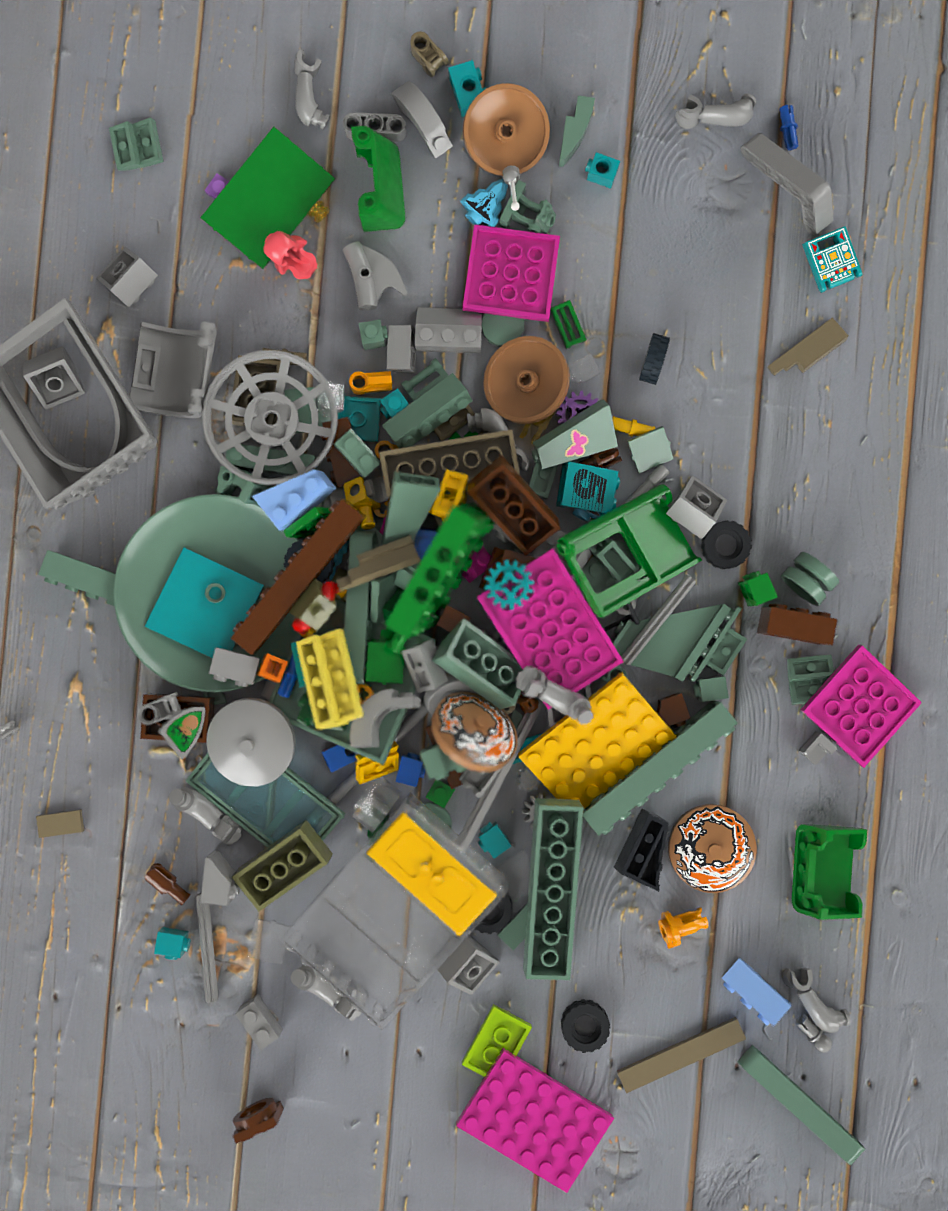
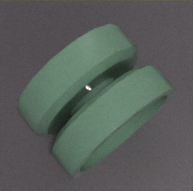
M800 552L793 560L795 567H787L781 574V578L801 598L812 605L820 606L826 599L825 591H833L839 584V579L821 561L806 552Z

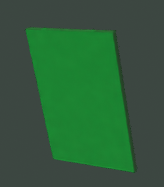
M273 127L200 218L246 255L248 259L252 260L261 269H264L271 260L263 250L267 236L276 231H282L291 235L335 181V178L289 140L288 137Z

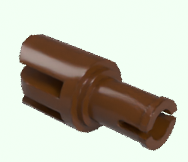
M612 448L589 455L588 458L578 463L606 469L621 462L622 458L618 456V449Z
M154 863L145 875V880L159 891L160 894H169L181 906L191 895L176 883L177 877L160 863Z

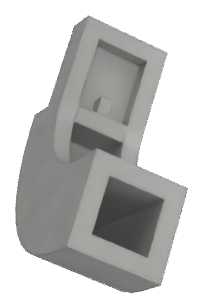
M407 81L391 92L400 111L412 121L419 131L433 158L436 159L453 147L441 119L416 85Z
M393 689L380 691L369 697L361 705L364 716L352 721L350 747H379V727L383 718L393 710L420 708V698L414 697L413 693L399 694V691Z

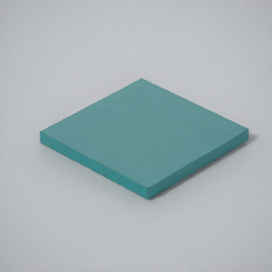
M183 548L145 627L213 658L216 647L233 651L236 644L231 639L235 633L233 629L240 621L244 622L248 617L247 611L256 603L264 585L191 550ZM217 583L224 587L226 594L221 602L212 603L206 598L205 591L210 584ZM213 587L209 591V596L214 600L219 599L222 596V591L219 587Z

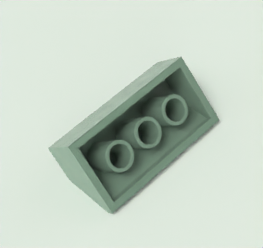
M462 619L441 642L432 660L499 709L515 706L521 690L516 687V678L523 669L514 655L465 619Z

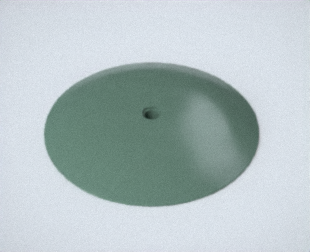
M218 494L199 495L174 502L162 508L147 519L133 534L120 557L116 569L113 592L114 608L120 630L127 644L146 667L161 678L177 686L202 692H226L245 688L235 685L236 680L227 678L226 682L213 679L214 675L209 674L213 658L145 627L183 548L191 550L264 585L260 593L261 595L268 586L271 588L276 582L274 578L282 569L286 570L283 564L285 563L284 556L287 554V549L294 542H298L299 539L286 537L284 531H279L259 505L245 504L235 496ZM217 583L210 584L205 591L206 598L212 603L221 602L226 594L224 587ZM219 587L222 591V596L216 600L212 599L209 596L211 588ZM260 595L255 603L256 605L262 600ZM289 613L257 653L250 655L237 643L233 652L260 658L259 666L264 654L267 653L287 660L292 649L291 643L295 642L298 632L292 626L293 621L297 618ZM256 675L254 684L265 678Z

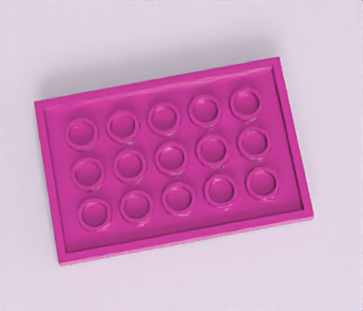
M553 548L525 565L524 572L530 571L532 573L528 579L534 581L533 584L529 585V588L534 591L533 593L527 592L526 595L529 601L522 599L521 607L515 603L514 609L511 610L508 604H506L504 609L500 607L501 602L494 605L492 603L494 597H487L490 590H486L476 596L523 670L526 666L535 667L546 675V679L577 692L624 662ZM515 571L513 573V576L516 579H522V576L519 572ZM507 579V583L500 586H504L508 588V590H511V586L518 583H514L510 581V579ZM519 588L515 593V597L521 594L523 588ZM502 590L495 591L499 597L506 599L505 593ZM544 702L548 710L552 708L550 705Z
M503 1048L456 1121V1126L567 1193L611 1125L614 1117L611 1113Z

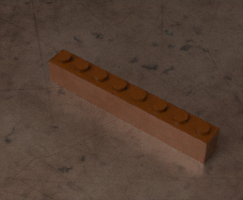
M346 499L337 500L329 509L331 511L330 515L326 519L323 517L315 527L317 531L313 536L309 535L301 544L303 548L299 553L295 552L288 560L290 565L286 570L282 569L274 578L276 581L271 588L268 586L260 595L262 600L258 605L253 604L246 613L248 615L244 622L240 621L234 627L233 632L235 633L231 639L250 655L260 650L312 581L318 578L367 517Z

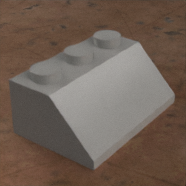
M417 307L416 351L481 353L482 313L453 308Z

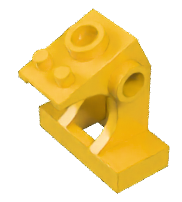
M446 470L440 486V492L428 513L442 518V521H445L454 505L466 504L465 488L468 482V475Z

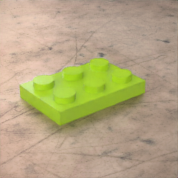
M493 1004L466 1052L462 1065L485 1077L503 1048L517 1056L532 1029V1025Z

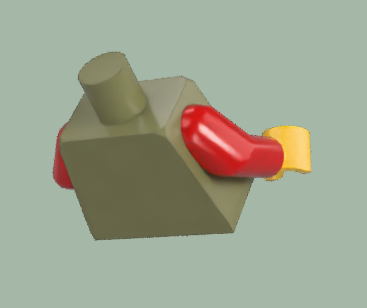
M314 579L289 610V613L297 618L293 621V628L303 638L312 636L327 621L329 615L336 608L335 594L340 598H344L347 590L340 591L336 582L326 581L322 584L317 579Z

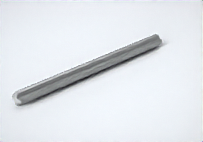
M538 698L539 705L536 711L524 713L516 728L518 739L516 752L510 761L502 767L476 803L455 843L458 849L466 851L544 705L541 699Z

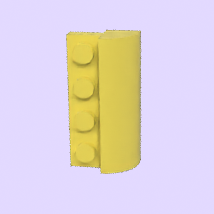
M336 629L320 636L313 635L297 641L296 645L316 729L348 724L351 720L363 717L364 714L343 629Z

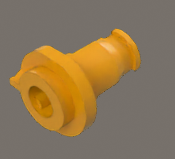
M701 907L695 911H687L672 916L669 911L661 913V919L658 921L668 949L679 946L681 944V937L696 933L699 929L708 928L707 917H701Z

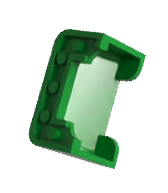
M367 126L351 127L357 158L363 157L367 161L368 166L373 167L375 191L362 194L358 200L359 217L363 231L398 229L404 225L406 218L399 148L396 143Z
M801 824L798 826L795 838L792 905L795 911L819 920L862 918L863 903L857 894L851 892L853 849L861 850L865 847L867 829Z

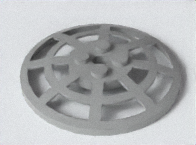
M276 350L249 353L235 359L224 367L208 389L202 412L205 437L218 461L238 477L264 485L282 484L314 470L332 447L338 424L335 398L322 374L301 357ZM262 359L281 360L279 373H262L251 377L244 365ZM290 362L307 370L320 384L311 391H308L303 384L288 376ZM237 370L244 382L235 389L228 403L214 400L222 383L230 374ZM265 380H277L275 392L261 393L256 383ZM286 383L297 388L303 396L292 402L283 395ZM248 388L254 398L247 408L235 406L240 395ZM324 392L327 395L331 409V428L318 426V410L314 399ZM306 404L310 406L311 424L299 422L297 410ZM212 409L225 412V427L229 439L218 445L211 428ZM271 413L276 414L278 417V421L274 425L266 423V417ZM232 414L244 417L247 429L236 436L232 426ZM296 431L309 433L304 444L298 450H295L290 439L295 435ZM315 435L328 437L320 455L310 465L305 467L300 456L310 447ZM251 437L260 443L261 447L258 456L248 452L242 447L241 443ZM282 445L288 456L279 459H267L270 446ZM235 447L242 456L256 463L252 475L236 468L222 453ZM292 461L298 471L293 475L282 478H261L265 465L277 466Z

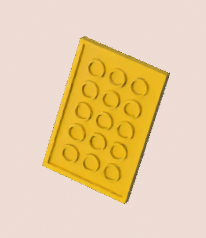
M622 672L588 698L591 704L590 710L593 713V719L588 724H580L578 720L566 715L518 753V757L556 799L579 800L584 807L583 809H585L599 794L606 793L607 789L613 787L620 778L623 780L625 778L624 775L633 771L637 765L641 766L644 760L649 758L654 752L658 753L663 745L676 738L675 733Z

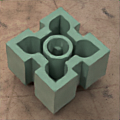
M438 743L426 747L420 752L429 779L435 777L436 781L448 777L449 771L456 769L457 772L468 769L447 756Z

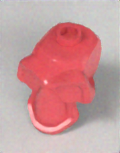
M276 231L269 234L265 239L264 253L274 262L277 271L281 275H284L289 269L296 279H308L317 269L315 256L303 250L307 241L297 235L290 236L282 231Z

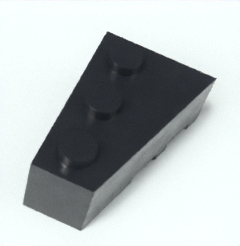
M642 808L614 868L621 875L659 892V877L663 866L662 856L663 850H665L669 823Z

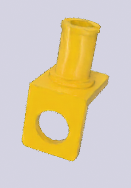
M360 476L344 483L346 500L367 516L361 523V528L371 529L375 527L372 511L381 506L380 503L367 497L364 479ZM358 484L360 490L357 495L352 496L350 490L352 486Z

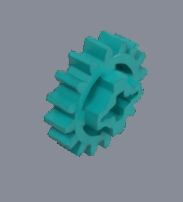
M504 560L503 566L497 562L496 570L489 568L492 574L491 577L485 576L484 578L489 581V584L484 586V589L490 590L487 597H494L492 602L494 605L501 602L500 607L502 609L508 604L512 610L515 603L521 607L522 599L529 601L526 595L527 592L533 593L534 591L529 588V585L534 583L533 580L528 579L532 573L530 571L524 572L526 567L524 564L518 568L516 560L512 562V565H509L508 560ZM512 570L519 572L522 579H516L513 576ZM500 572H503V576L500 578V580L495 581L496 576ZM507 579H510V581L514 583H518L512 585L511 590H508V588L504 586H500L506 584ZM519 588H523L521 594L515 597V593ZM502 590L505 593L506 599L499 597L495 591Z

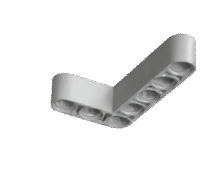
M761 133L755 135L741 147V152L748 162L801 201L803 224L812 236L818 235L833 222L832 191L824 179Z

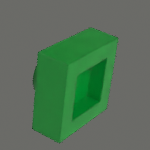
M435 780L426 798L445 808L455 788L451 789L450 785L442 780Z

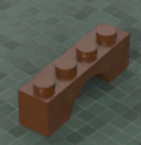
M678 692L658 699L656 712L668 726L679 727L686 724L685 720L690 719L682 693Z

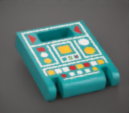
M846 226L802 244L821 293L827 290L825 282L830 290L863 275ZM833 237L835 245L819 250L818 242Z

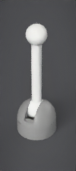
M511 165L503 169L502 175L504 182L511 186V209L516 211L520 207L515 191V185L520 180V171L518 167Z

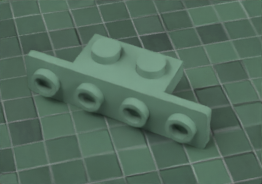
M741 607L731 608L725 617L727 621L723 628L719 626L713 635L714 642L711 646L707 644L700 656L703 659L699 665L695 663L688 673L691 675L689 679L691 682L696 681L705 665L722 676L725 675L747 641V638L730 628L741 611Z

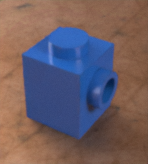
M413 752L402 755L395 782L417 787L419 778L424 779L426 772L423 761L420 759L421 755Z

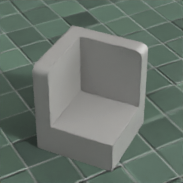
M815 732L798 751L812 764L817 765L827 753L833 754L837 747L822 733Z

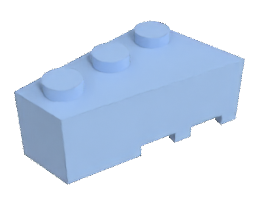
M314 469L252 497L279 531H284L311 509L317 507L337 488L323 471Z
M741 958L722 977L725 981L723 985L732 994L736 991L742 997L740 1001L748 1009L753 1007L759 1012L757 1017L767 1026L769 1023L775 1026L792 1006L789 1000L781 996L772 985H769Z

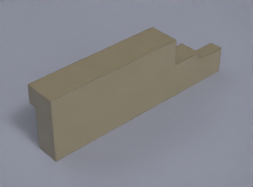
M832 317L768 365L767 368L775 376L784 369L787 372L797 364L800 371L804 373L844 343L849 335Z
M411 536L356 555L360 566L347 570L349 576L336 581L340 591H344L419 563L420 559Z

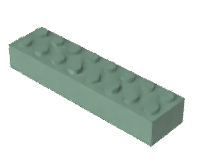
M712 700L688 719L685 725L680 726L674 731L676 735L674 740L667 742L658 753L654 752L642 762L641 766L637 765L633 771L624 775L625 778L623 780L620 778L613 787L607 789L606 793L603 792L594 798L590 805L583 809L584 819L598 836L602 833L606 835L614 828L613 824L619 819L623 821L630 816V810L636 805L640 807L649 800L647 796L654 791L655 793L661 791L666 786L665 782L668 779L678 777L683 772L682 768L688 763L692 765L701 757L699 754L705 749L707 751L711 750L718 744L717 740L720 737L730 735L735 730L734 726L738 722L721 702Z
M535 798L523 971L526 979L570 980L584 808L579 800Z

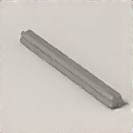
M686 575L623 653L621 658L626 665H630L696 583L691 576Z
M201 893L196 895L205 999L207 1003H213L218 1000V987L210 904L200 903Z

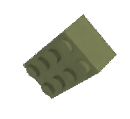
M305 820L240 866L232 876V879L258 912H260L328 864L333 853L309 822Z

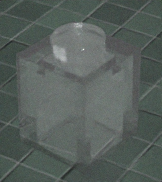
M328 382L335 398L338 414L344 411V385ZM324 392L315 398L318 413H322L324 417H331L329 401Z

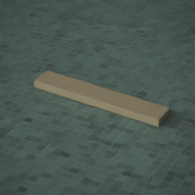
M734 1017L617 1070V1074L626 1093H629L744 1041L746 1037L737 1018Z

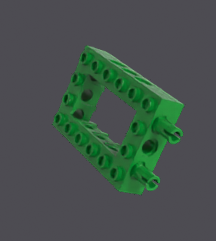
M472 502L452 507L385 623L386 626L395 631L394 636L387 645L393 652L400 653L407 639L418 636L420 633H424L425 630H429L437 625L441 617L438 614L442 608L445 609L450 603L451 597L449 595L452 590H457L462 582L460 577L463 571L467 572L473 563L471 559L475 552L478 553L482 548L484 535L486 533L489 534L495 526L492 518L476 503Z

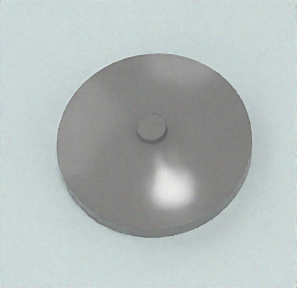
M258 698L235 700L223 707L214 716L208 728L207 749L210 759L216 769L234 783L244 786L268 784L285 772L294 757L296 738L292 724L281 709L266 700Z

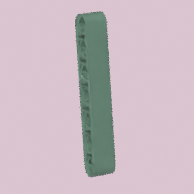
M355 531L351 535L348 570L360 566L356 555L377 548L376 532ZM372 580L347 589L344 635L356 684L367 683L365 676L368 642H371L372 621H370Z
M751 1045L737 1061L745 1071L850 1166L865 1151V1147L755 1046Z

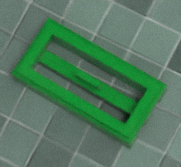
M570 300L551 307L550 312L566 349L587 340ZM564 307L568 308L580 338L576 339ZM557 310L560 311V314H561V316H562V318H563V321H564V323H565V326H566V328H567V330H568V333H569L570 338H571V340H572V341H570V342H569V340H568V338H567V336H566V333H565V331H564V328H563V326H562V324H561V321H560V319H559V316H558V314H557V312H556Z

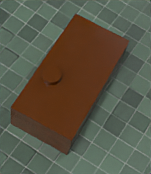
M502 455L467 483L468 494L526 556L561 529L559 518Z

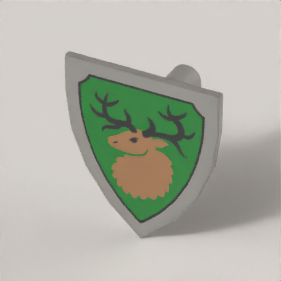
M205 707L184 709L171 717L159 730L181 760L190 752L199 738L204 723Z

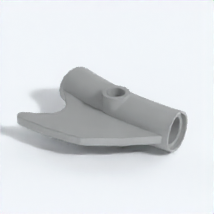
M359 241L344 247L343 252L355 284L358 309H376L383 291L387 288H394L403 296H407L403 280L391 260L377 251L362 245Z

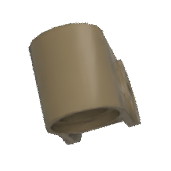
M419 31L411 36V54L430 77H434L435 72L443 65L449 64V60L444 52L436 46L425 32ZM423 43L425 47L419 49L415 45Z

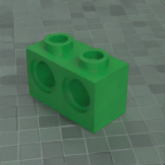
M752 572L742 576L743 581L738 582L748 607L758 606L778 597L768 573Z

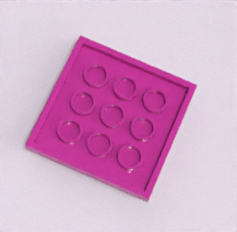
M474 224L463 311L549 322L560 236Z
M858 644L800 710L856 763L865 768L922 702L865 647Z

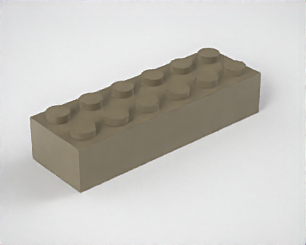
M512 430L379 452L388 498H390L394 472L439 478L441 486L446 470L468 475L469 482L502 455L520 475Z

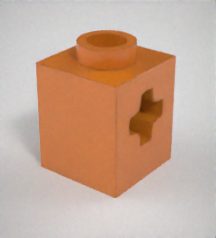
M268 653L264 654L256 675L272 682L280 683L288 661Z

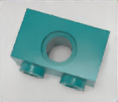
M473 60L448 68V77L461 118L465 117L466 111L475 97L486 89L481 87V71L479 67L475 68ZM466 86L474 87L472 91H466L464 88Z

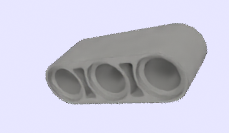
M348 113L343 118L345 135L350 140H353L352 131L348 128L351 124L367 126L369 128L372 125H379L380 128L374 131L392 142H401L407 134L405 120L397 114ZM396 125L402 127L399 131L391 130Z

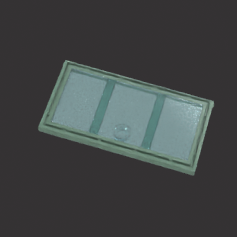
M207 753L186 779L189 785L266 847L273 844L305 820L309 822L324 841L346 814L289 767L280 777L268 784L244 786L224 777L216 769L209 753Z

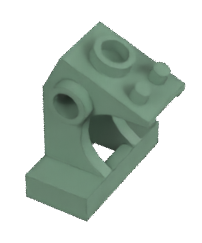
M518 180L515 191L520 207L516 211L511 209V194L500 217L499 226L508 229L511 220L528 227L530 232L547 234L556 219L552 205L546 199L541 201L540 204L527 199L524 196L526 183ZM526 209L538 213L535 220L523 216Z
M221 466L217 477L218 488H215V493L231 496L236 487L239 486L242 492L238 499L245 504L258 505L252 496L275 486L244 480L230 472L226 467ZM238 468V469H240L241 471H243V472H245V473H247V474L252 475V473H250V472L247 471L246 469Z

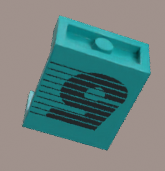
M574 462L563 463L556 507H572L604 514L615 509L617 502L614 498L615 491L619 488L620 484L619 471Z

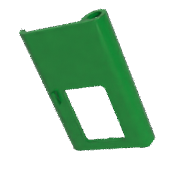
M660 484L558 539V552L564 557L592 610L598 617L603 618L702 561L701 557L696 556L677 522L666 514L669 510L667 505L673 500L672 493L666 485ZM620 533L638 563L639 571L603 592L596 594L578 564L576 555L606 538Z

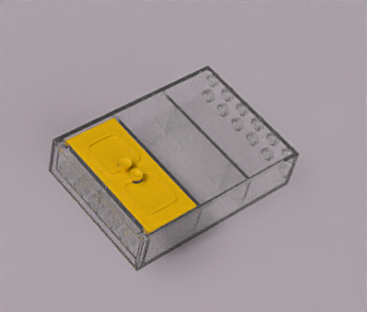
M411 792L296 918L281 939L284 942V946L289 951L295 952L303 964L308 967L311 966L321 980L328 981L338 995L346 997L355 1010L364 1013L368 1021L380 1029H383L508 892L509 879L470 845L466 851L458 849L455 843L459 835Z

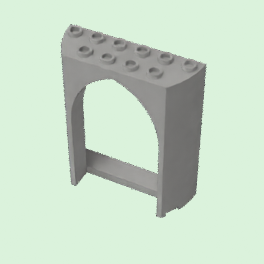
M62 299L0 345V436L45 509L54 507L56 510H59L68 503L77 501L82 497L91 496L95 492V488L111 482V477L115 474H122L129 469L128 465L143 460L146 457L145 454L156 446L157 441L68 299ZM61 322H64L105 388L113 406L116 425L115 439L107 460L98 467L89 468L75 464L62 456L52 446L2 366Z

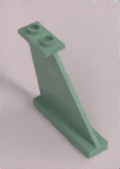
M719 604L670 614L630 665L669 675L683 682L731 608L725 604ZM650 619L640 620L639 625L630 620H626L624 623L621 621L614 631L616 636L611 642L620 656L623 655Z

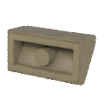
M469 404L433 430L440 441H444L467 424V414L475 416Z

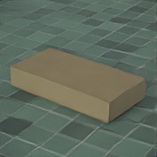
M82 809L36 816L39 838L84 831Z

